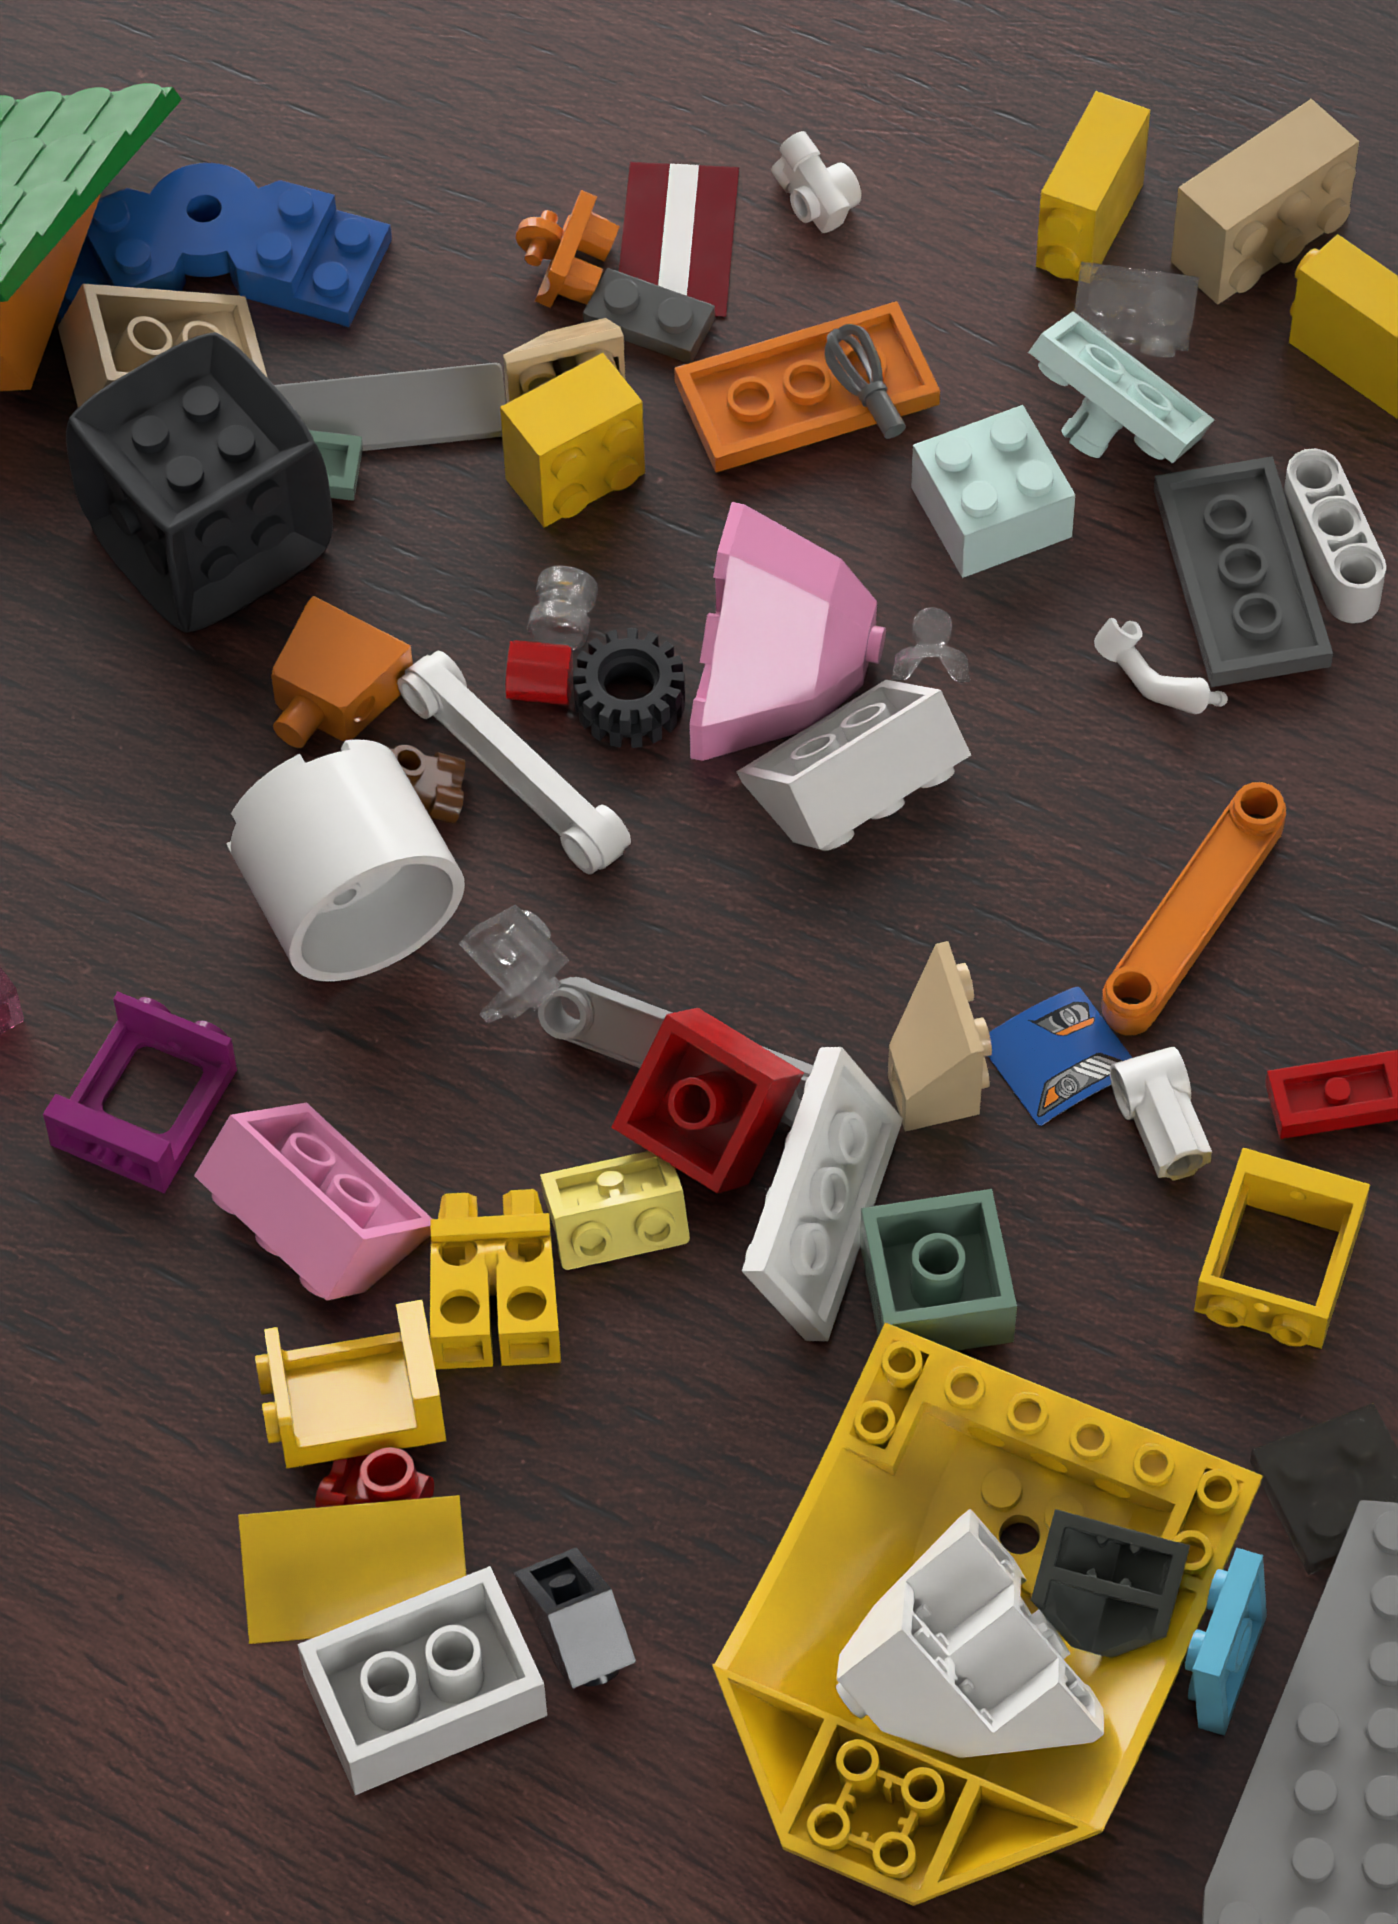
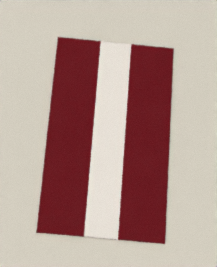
M630 162L619 272L715 305V317H726L739 167Z

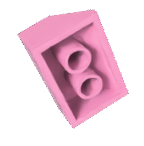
M307 1102L230 1115L194 1175L212 1192V1199L220 1208L236 1215L256 1234L255 1238L262 1248L282 1258L300 1275V1282L308 1291L324 1298L326 1301L364 1293L431 1236L430 1219L432 1218Z

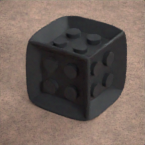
M216 332L191 338L150 359L95 393L69 418L66 429L67 454L77 500L84 515L105 551L125 576L163 618L185 633L197 631L220 622L273 591L313 563L330 543L333 530V514L329 480L322 454L315 444L310 431L296 410L255 363L234 343Z

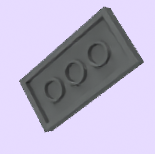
M1273 456L1156 475L1154 480L1155 497L1210 686L1215 687L1331 667L1333 651Z

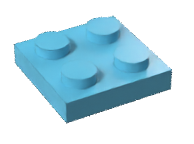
M1236 1548L1228 1571L1218 1569L1214 1575L1207 1599V1609L1212 1610L1213 1614L1206 1632L1198 1629L1195 1630L1185 1661V1669L1193 1672L1188 1690V1699L1196 1701L1198 1728L1224 1736L1267 1617L1263 1555Z

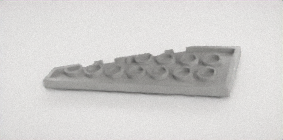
M1360 1500L1206 1884L1203 1894L1202 1924H1398V1503Z

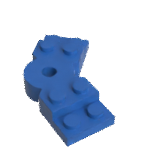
M198 163L184 166L162 178L150 194L125 188L99 198L56 319L60 324L82 284L182 291L186 283L185 275L213 277L230 273L231 280L239 295L245 296L246 299L350 327L392 240L391 225L336 210L335 195L282 180L257 188L247 175L223 164Z

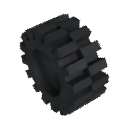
M627 628V638L619 639L617 630L606 632L605 645L596 637L588 643L589 654L581 650L577 657V668L574 667L575 710L576 713L579 712V722L584 729L591 726L594 738L601 741L606 733H609L610 745L620 748L623 737L631 738V747L637 748L642 747V736L648 734L652 743H655L662 739V727L670 733L677 726V716L682 717L685 709V672H683L682 659L680 655L674 656V646L666 640L659 647L658 634L648 631L645 639L640 640L638 639V628ZM624 676L641 677L653 685V689L648 695L635 700L617 699L606 692L607 684Z

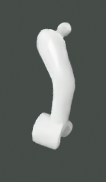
M1109 618L1096 635L1094 644L1097 651L1106 659L1117 662L1141 694L1147 699L1192 714L1203 712L1208 704L1222 707L1227 703V695L1222 691L1211 692L1208 683L1203 678L1162 676L1150 668L1134 647L1142 637V630L1137 622L1127 621L1120 628L1116 619Z

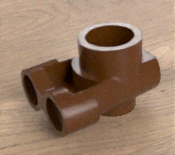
M399 745L394 749L389 748L397 758L430 818L454 824L460 815L463 805L464 794L461 790V785L465 773V760L440 752H436L433 757L426 756L420 750L410 745Z

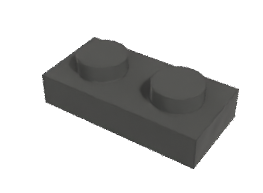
M610 268L606 269L583 312L584 323L607 318L620 326L624 341L686 363L693 362L716 319L715 305Z

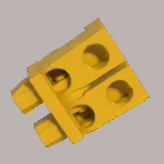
M511 1190L504 1194V1215L478 1217L477 1196L469 1193H451L442 1196L438 1219H430V1343L435 1370L493 1366L490 1296H497L498 1334L502 1366L561 1363L549 1213H543L536 1190Z

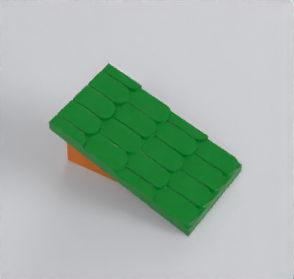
M142 83L114 92H110L109 89L104 87H94L78 91L72 95L62 96L59 92L46 91L17 100L8 95H0V391L31 390L101 193L181 102L182 98L173 87L161 88L158 84Z

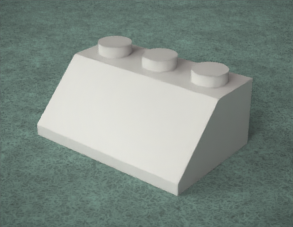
M884 680L736 772L744 786L794 843L827 851L837 848L852 839L855 834L853 829L868 819H880L898 811L905 804L903 798L920 787L929 788L949 779L955 772L953 766L971 756V753L941 690Z

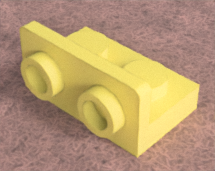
M650 1151L540 1174L543 1196L556 1233L559 1258L565 1270L687 1244L690 1240L683 1189L675 1167Z

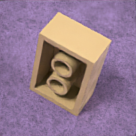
M1312 99L1308 100L1178 188L1171 262L1217 305L1236 292H1246L1256 284L1262 274L1280 262L1288 263L1292 261L1309 242L1324 232L1329 234L1336 231L1346 221L1350 214V201L1353 181L1356 175L1355 167L1359 140Z

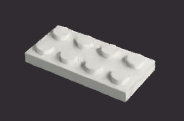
M822 1047L818 1051L811 1074L806 1080L804 1094L792 1129L786 1137L785 1149L772 1186L767 1192L765 1206L752 1243L747 1249L742 1269L747 1278L805 1341L829 1340L860 1248L861 1208L874 1206L903 1120L842 1047Z

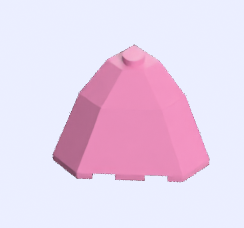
M732 502L717 551L713 576L716 583V613H709L706 619L700 663H704L705 667L696 698L693 700L690 719V758L701 761L800 733L831 714L863 686L869 662L879 664L886 635L885 627L876 626V599L841 558L744 504Z

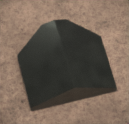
M1055 1509L1031 1601L1071 1647L1109 1658L1119 1656L1166 1638L1190 1545Z

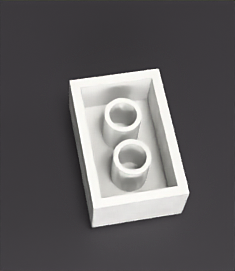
M490 1566L298 1644L305 1681L355 1795L547 1716L544 1682Z

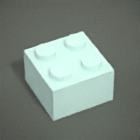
M1023 405L913 445L911 488L962 578L1072 537L1075 493Z

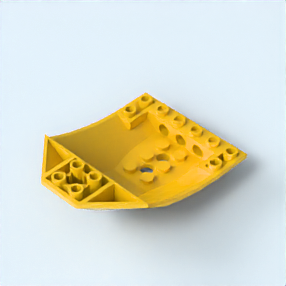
M885 1322L798 1509L742 1616L715 1664H712L783 1850L915 1906L1102 1833L1130 1779L1183 1664L1195 1630L1198 1629L1206 1612L1208 1594L1214 1575L1218 1569L1224 1570L1263 1476ZM969 1509L976 1514L999 1542L1002 1532L1008 1526L1015 1523L1028 1524L1038 1532L1040 1539L1032 1551L1025 1554L1009 1552L1027 1580L1021 1585L1020 1596L1031 1614L1038 1610L1037 1606L1031 1601L1055 1509L1190 1545L1166 1638L1109 1658L1073 1648L1059 1633L1070 1652V1655L1064 1661L1085 1684L1091 1687L1103 1707L1104 1735L1093 1743L958 1758L882 1732L868 1715L862 1719L854 1715L839 1696L836 1685L839 1683L836 1680L839 1654L872 1607L944 1532Z

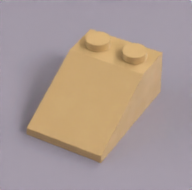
M82 284L58 326L78 408L95 393L157 355L191 338L213 332L224 336L234 343L267 377L245 296Z

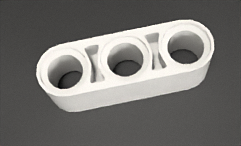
M1316 448L1304 449L1296 453L1289 460L1284 486L1285 498L1303 556L1331 614L1339 620L1348 623L1365 622L1371 619L1379 609L1386 573L1385 559L1338 460L1325 450Z

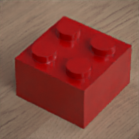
M700 1008L666 1014L611 1128L717 1194L749 1185L804 1072Z

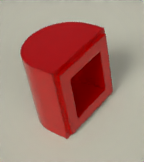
M519 640L510 641L506 668V699L569 705L573 688L574 669L572 647L561 644Z

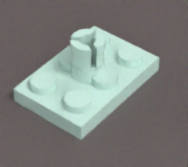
M1074 311L1044 331L1028 352L1040 361L1038 364L1039 369L1050 380L1062 386L1070 384L1085 396L1079 409L1072 418L1068 419L1061 431L1064 437L1071 438L1069 442L1075 448L1091 457L1099 458L1102 456L1112 437L1124 426L1136 435L1134 441L1145 453L1159 460L1166 458L1171 463H1174L1204 436L1215 421V419Z

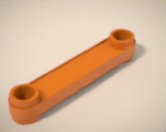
M1252 782L1244 785L1236 793L1107 979L1102 991V1014L1108 1026L1115 1032L1123 1035H1137L1145 1032L1152 1025L1281 837L1285 826L1286 805L1281 793L1275 787L1263 782ZM1250 814H1258V815L1264 816V817H1266V818H1265V819H1255V818L1249 817L1248 815H1250ZM1132 997L1139 999L1141 1003L1127 1004L1119 999Z

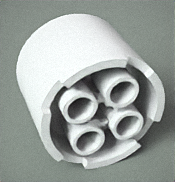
M345 740L341 747V752L329 754L307 763L304 762L301 754L294 756L258 780L243 795L231 813L236 825L231 841L226 843L292 966L298 973L309 979L318 981L353 979L376 972L403 959L424 945L441 930L458 908L464 893L465 883L462 871L397 758L389 748L374 741Z

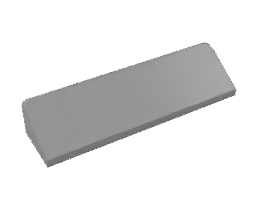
M500 363L274 385L296 410L308 430L362 436L363 451L502 437L500 407L506 404L502 365Z

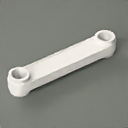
M439 650L430 656L426 655L407 668L405 675L398 679L399 691L409 707L424 719L433 715L556 831L561 836L560 839L565 852L579 869L587 874H593L598 869L606 868L623 855L624 849L631 844V837L617 814L605 805H599L594 808L467 688L462 672L448 655Z

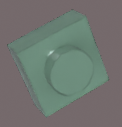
M309 430L322 454L326 466L331 498L354 501L363 451L362 436Z

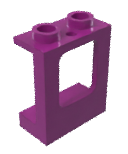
M117 991L113 998L117 1022L70 1099L55 1094L44 1111L43 1117L51 1146L165 1193L237 1072L232 1038L228 1037L222 1029L207 1021H196L193 1023L171 1014L163 1004L154 999L141 997L138 1000ZM142 1047L155 1048L196 1065L203 1071L202 1077L169 1131L163 1134L150 1132L114 1117L103 1110L104 1103L134 1053Z

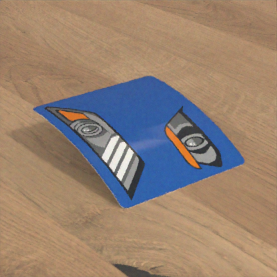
M1079 987L1068 989L1050 997L989 1032L992 1055L988 1057L1038 1125H1044L1078 1102L1112 1085L1110 1078L1111 1064L1132 1058Z

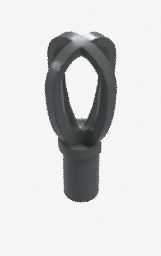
M846 324L839 329H833L827 335L825 346V360L837 380L849 392L858 396L863 406L868 407L886 439L900 435L905 430L906 425L887 394L888 388L882 381L883 375L880 359L868 332L863 327L854 324ZM851 334L856 335L861 344ZM841 340L849 344L857 354L870 384L860 376L839 345Z

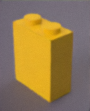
M1095 91L1041 191L1036 267L1047 270L1056 277L1072 279L1090 286L1143 186L1150 109Z
M1337 234L1320 250L1316 248L1310 250L1297 266L1295 271V278L1297 279L1296 294L1290 308L1292 323L1289 343L1398 419V275Z

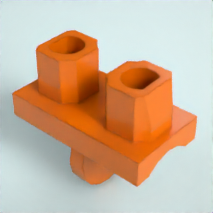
M581 190L571 215H568L563 229L557 225L558 215L548 210L543 211L541 217H529L519 224L515 239L518 245L526 252L525 261L529 265L540 266L543 259L550 260L535 302L551 308L557 294L584 304H588L603 269L574 257L575 253L578 250L601 261H605L620 227L592 212L597 196Z

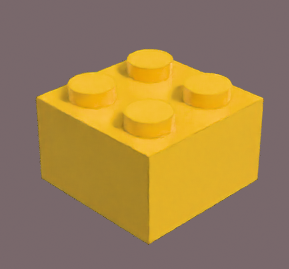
M604 353L591 358L500 407L505 479L544 528L561 518H570L577 515L587 504L613 490L619 491L629 487L639 476L645 474L643 401Z

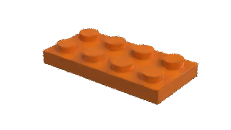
M892 302L675 367V384L715 473L877 424L868 407L863 406L858 396L849 392L837 380L825 360L827 335L833 329H839L846 324L861 326L868 332L880 359L883 375L882 381L888 388L887 394L900 416L940 405V389L898 302ZM851 334L861 344L859 338ZM841 340L839 345L860 376L870 384L857 354L849 344Z

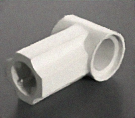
M1168 1047L1111 1064L1110 1078L1117 1104L1127 1120L1134 1119L1158 1178L1167 1177L1173 1181L1194 1175L1199 1168L1210 1163L1212 1150L1191 1104L1190 1081L1178 1050L1175 1047Z

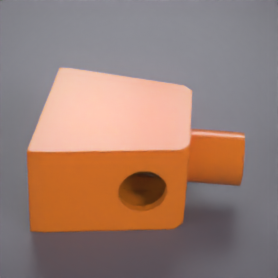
M312 596L307 602L272 670L271 678L275 704L283 710L282 714L273 724L275 733L284 742L296 748H302L317 728L341 741L352 740L401 695L397 682L400 677L405 675V670L413 665L411 645Z

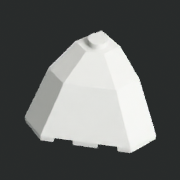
M971 1509L961 1515L872 1607L839 1654L836 1679L839 1683L836 1685V1689L842 1701L854 1715L861 1719L868 1715L882 1732L958 1758L1093 1743L1104 1735L1103 1707L1091 1687L1085 1684L1064 1661L1070 1655V1652L1056 1628L1039 1609L1031 1614L1020 1596L1021 1585L1027 1580L1015 1559Z

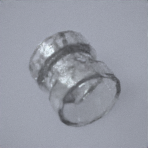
M568 566L549 567L543 570L538 577L535 594L539 604L535 605L531 610L527 626L528 634L535 642L569 645V647H572V650L579 649L584 646L588 639L590 618L587 616V613L591 612L595 606L598 584L592 576L580 569Z

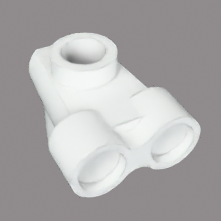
M801 131L792 135L781 145L779 151L782 157L772 166L771 173L784 191L791 193L790 202L796 216L804 223L813 221L822 233L830 232L844 223L849 209L859 205L861 201L859 182L853 171L844 163H837L826 168L818 156L820 154L819 150L806 132Z

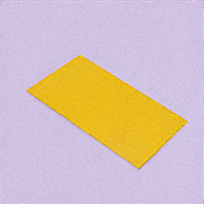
M460 1495L238 1515L249 1644L312 1639L466 1576Z

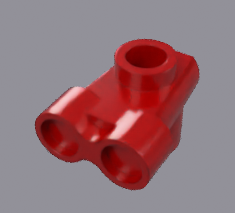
M392 1447L382 1448L368 1455L334 1460L330 1474L323 1478L318 1487L315 1507L432 1498L434 1495V1480L431 1476L415 1471L413 1460L407 1452Z

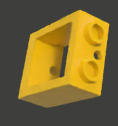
M1242 1148L1198 1281L1194 1311L1206 1314L1210 1320L1222 1326L1240 1327L1243 1325L1269 1333L1277 1341L1289 1346L1300 1347L1310 1345L1322 1349L1364 1217L1370 1184ZM1246 1205L1339 1232L1316 1306L1222 1279Z

